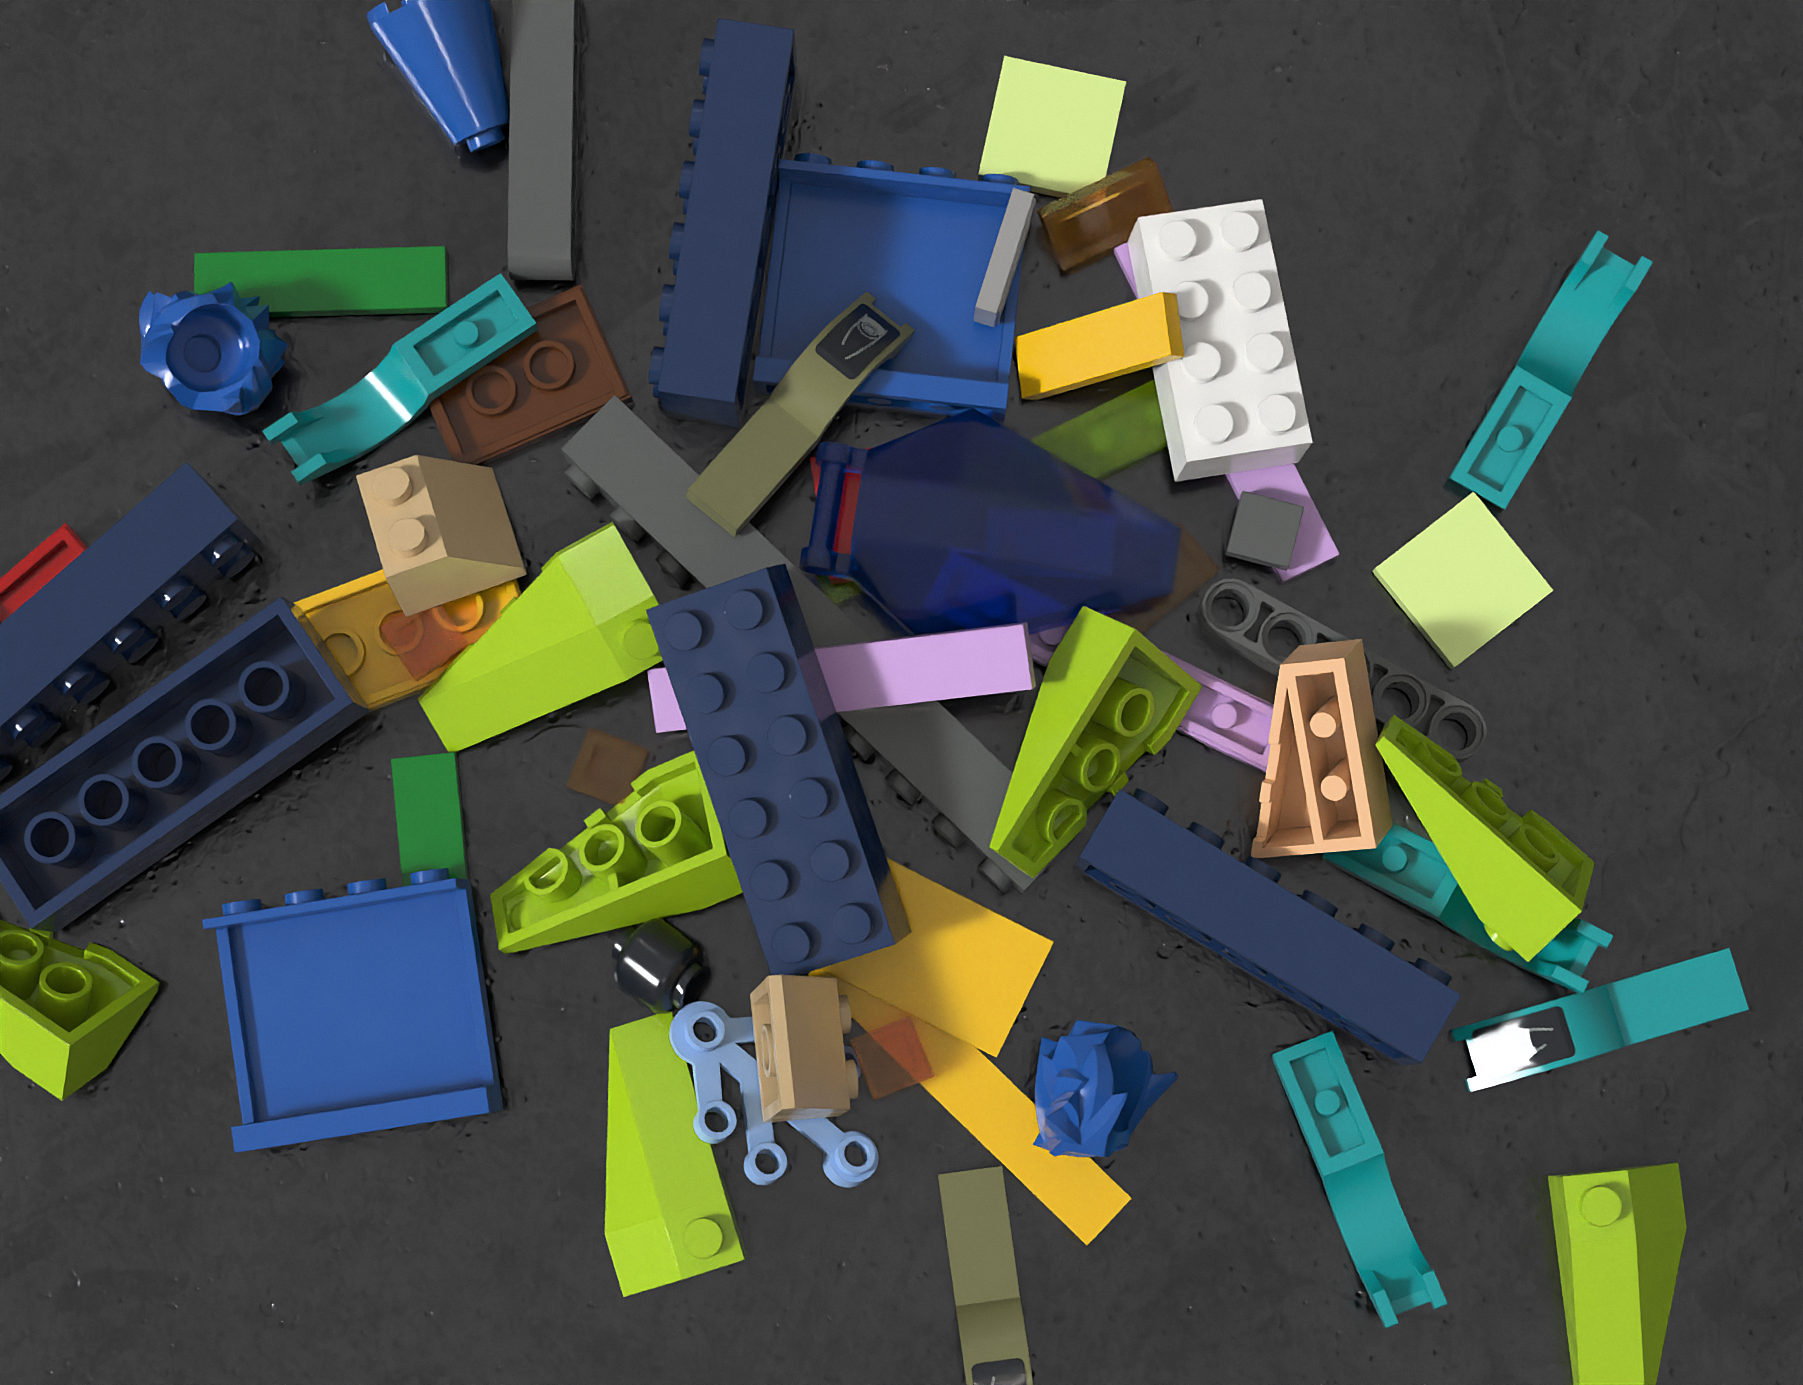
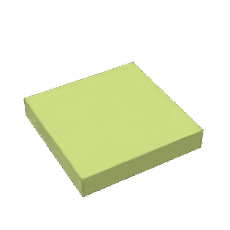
M1004 56L978 180L981 181V177L986 174L1008 175L1018 179V185L1031 186V192L1100 206L1126 81Z
M1472 492L1372 571L1451 670L1553 591L1475 492Z

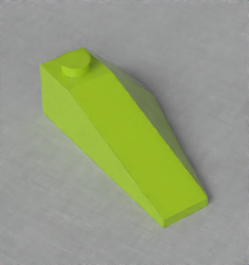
M1393 715L1385 723L1375 746L1478 918L1484 923L1487 934L1498 946L1507 951L1515 950L1529 962L1582 912L1595 862L1549 821L1532 809L1523 817L1509 809L1502 800V789L1487 778L1482 782L1473 781L1471 783L1461 776L1462 769L1451 753L1396 715Z
M694 750L644 772L630 783L634 791L608 812L601 808L596 810L584 820L587 828L560 850L548 848L490 894L498 948L504 954L514 953L640 924L655 918L661 919L701 910L743 893Z
M0 920V1054L19 1072L63 1101L107 1069L158 992L159 982L111 949L89 942L84 950L53 939V932L31 929V927L28 930Z
M673 1011L668 1014H655L610 1029L605 1238L623 1297L696 1276L745 1260L748 1257L714 1145L702 1141L696 1135L693 1128V1120L698 1112L695 1084L689 1063L682 1060L675 1053L670 1042L669 1030L674 1018Z
M1666 1163L1548 1175L1573 1384L1656 1385L1687 1228L1679 1164Z

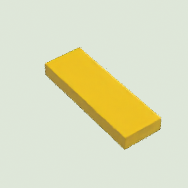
M1160 292L1014 337L1022 399L1039 400L1185 357L1177 294Z

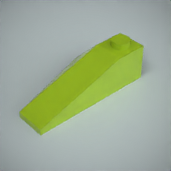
M613 522L556 552L541 568L542 573L518 598L514 596L500 611L501 616L476 643L469 644L418 698L421 707L448 753L465 749L610 688L663 661L646 609L658 606L659 603Z
M1083 606L1048 662L989 848L1023 873L1034 878L1086 826L1087 811L1106 792L1116 795L1129 782L1125 772L1146 751L1156 755L1170 741L1203 686L1135 628Z

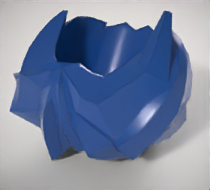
M233 282L205 294L185 290L175 293L170 297L159 292L153 294L149 290L139 312L141 335L140 364L146 372L160 377L166 389L174 395L182 406L192 410L222 411L239 416L258 409L272 391V377L284 365L285 361L281 359V356L289 344L275 334L276 330L269 329V305L258 306L260 296L240 298Z
M1076 1020L1068 1036H1060L1059 1042L1042 1036L1035 1083V1107L1040 1133L1033 1145L1049 1150V1153L1055 1157L1060 1155L1110 1157L1113 1152L1126 1149L1129 1144V1137L1146 1111L1175 1082L1178 1075L1176 1071L1165 1074H1153V1062L1149 1051H1142L1141 1040L1135 1037L1131 1030L1124 1027Z

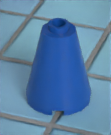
M402 0V7L391 13L386 3L383 2L367 13L366 18L370 29L454 146L467 143L470 152L474 153L505 140L502 128L510 123V107L490 0Z

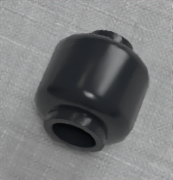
M651 919L638 928L634 926L628 927L619 936L612 949L611 956L616 961L614 981L619 990L657 1014H668L677 1008L681 1010L684 1006L696 1002L704 991L710 977L711 970L706 965L707 954L703 944L664 919Z

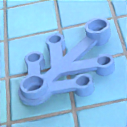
M705 1001L690 1003L684 1006L673 1018L669 1037L675 1053L682 1060L690 1063L693 1068L698 1112L693 1120L694 1131L702 1141L709 1144H717L724 1141L736 1127L737 1119L733 1108L722 1101L721 1067L740 1084L748 1154L744 1160L745 1174L750 1181L757 1185H770L785 1172L787 1157L783 1149L775 1144L772 1123H763L757 1061L738 1046L739 1044L755 1043L752 1017L730 1018L716 1004ZM705 1023L709 1025L714 1034L713 1041H700L694 1034V1024ZM844 1045L845 1060L853 1059L855 1061L859 1077L863 1070L862 1057L857 1050ZM715 1112L721 1115L725 1122L723 1132H713L706 1126V1113ZM826 1117L787 1121L823 1151V1170L834 1184L846 1188L856 1187L875 1172L879 1160L878 1151L874 1142L865 1134L857 1131L844 1133ZM847 1146H854L862 1152L864 1159L862 1166H853L847 1162L844 1155ZM757 1154H767L774 1160L775 1171L773 1174H764L757 1168L755 1163Z

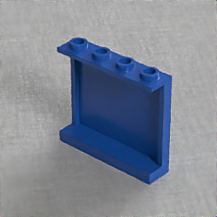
M812 153L796 154L794 160L779 159L780 180L759 355L755 358L753 375L755 394L771 396L793 363L818 334L867 291L876 298L874 305L900 327L906 322L915 329V333L893 359H888L882 363L861 384L845 404L1004 422L1023 250L999 325L995 324L994 328L975 322L974 312L1012 190L1016 188L1030 193L1031 186L1018 185V179L1003 174H986L981 177V181L958 179L954 171L939 167L919 169V174L895 172L893 165L876 160L859 161L856 167L831 165L832 160L830 158Z
M449 868L411 873L410 886L387 889L386 878L365 880L347 884L349 896L325 899L323 889L304 890L284 894L286 906L262 910L261 899L237 901L222 904L223 916L202 919L203 929L216 930L243 1123V1125L231 1127L235 1153L503 1110L470 880L450 879Z

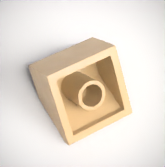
M414 455L356 476L385 577L406 617L527 575L493 468Z
M782 974L767 976L750 994L763 1123L841 1116L850 1110V1099L858 1097L856 1064L853 1059L845 1060L843 1034L851 1032V1010L848 996L838 995L837 978Z

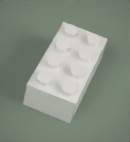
M1259 199L1138 217L1127 242L1138 298L1141 299L1160 292L1177 294L1185 357L1152 366L1175 482L1298 463L1313 442L1263 200Z

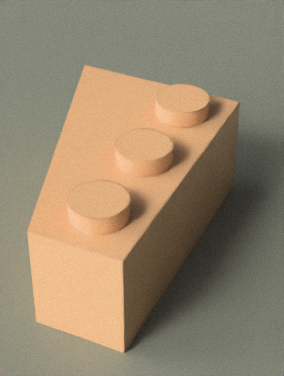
M1362 639L1299 645L1280 665L1268 744L1271 745L1266 777L1261 785L1259 802L1262 803L1257 835L1252 843V857L1268 858L1377 848L1393 826L1382 756L1375 746L1378 740V732Z

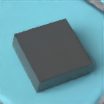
M1242 491L1225 555L1287 571L1304 506Z

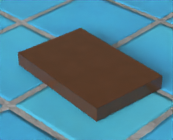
M582 284L526 308L537 323L538 330L432 400L429 404L453 461L485 466L589 421L614 395L625 405L633 402Z

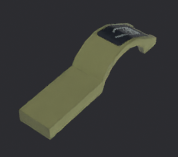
M867 291L818 334L793 363L769 399L687 489L685 498L734 538L816 447L830 423L861 384L882 363L888 359H893L913 337L915 329L906 322L901 327L874 306L876 298Z
M1002 1166L938 1174L966 1385H1033Z

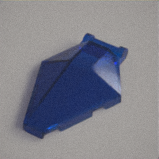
M974 408L869 450L835 442H821L818 444L815 464L821 467L809 546L801 549L799 569L816 575L851 579L881 605L883 610L894 618L911 636L1027 622L1029 635L1072 624L1083 606L1105 615L1123 610V606L1173 594L1182 531L1180 527ZM846 472L862 474L850 554L834 551Z

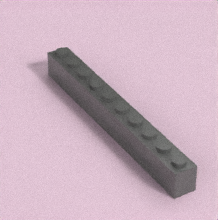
M615 395L561 448L567 462L571 465L564 472L565 475L590 499L600 492L616 508L611 513L610 518L631 539L638 542L645 535L662 552L655 558L656 562L681 586L690 578L703 590L766 567L785 563L814 647L873 641L749 522L734 538L686 499L687 489L700 475ZM937 700L837 712L839 721L845 726L842 730L848 746L865 761L874 753L891 770L884 778L888 784L911 805L920 797L938 814L931 821V824L957 849L967 842L980 854L984 860L977 868L1003 893H1006L1013 886L1023 895L1077 837L1076 835L1034 878L1028 876L989 848L1013 773Z

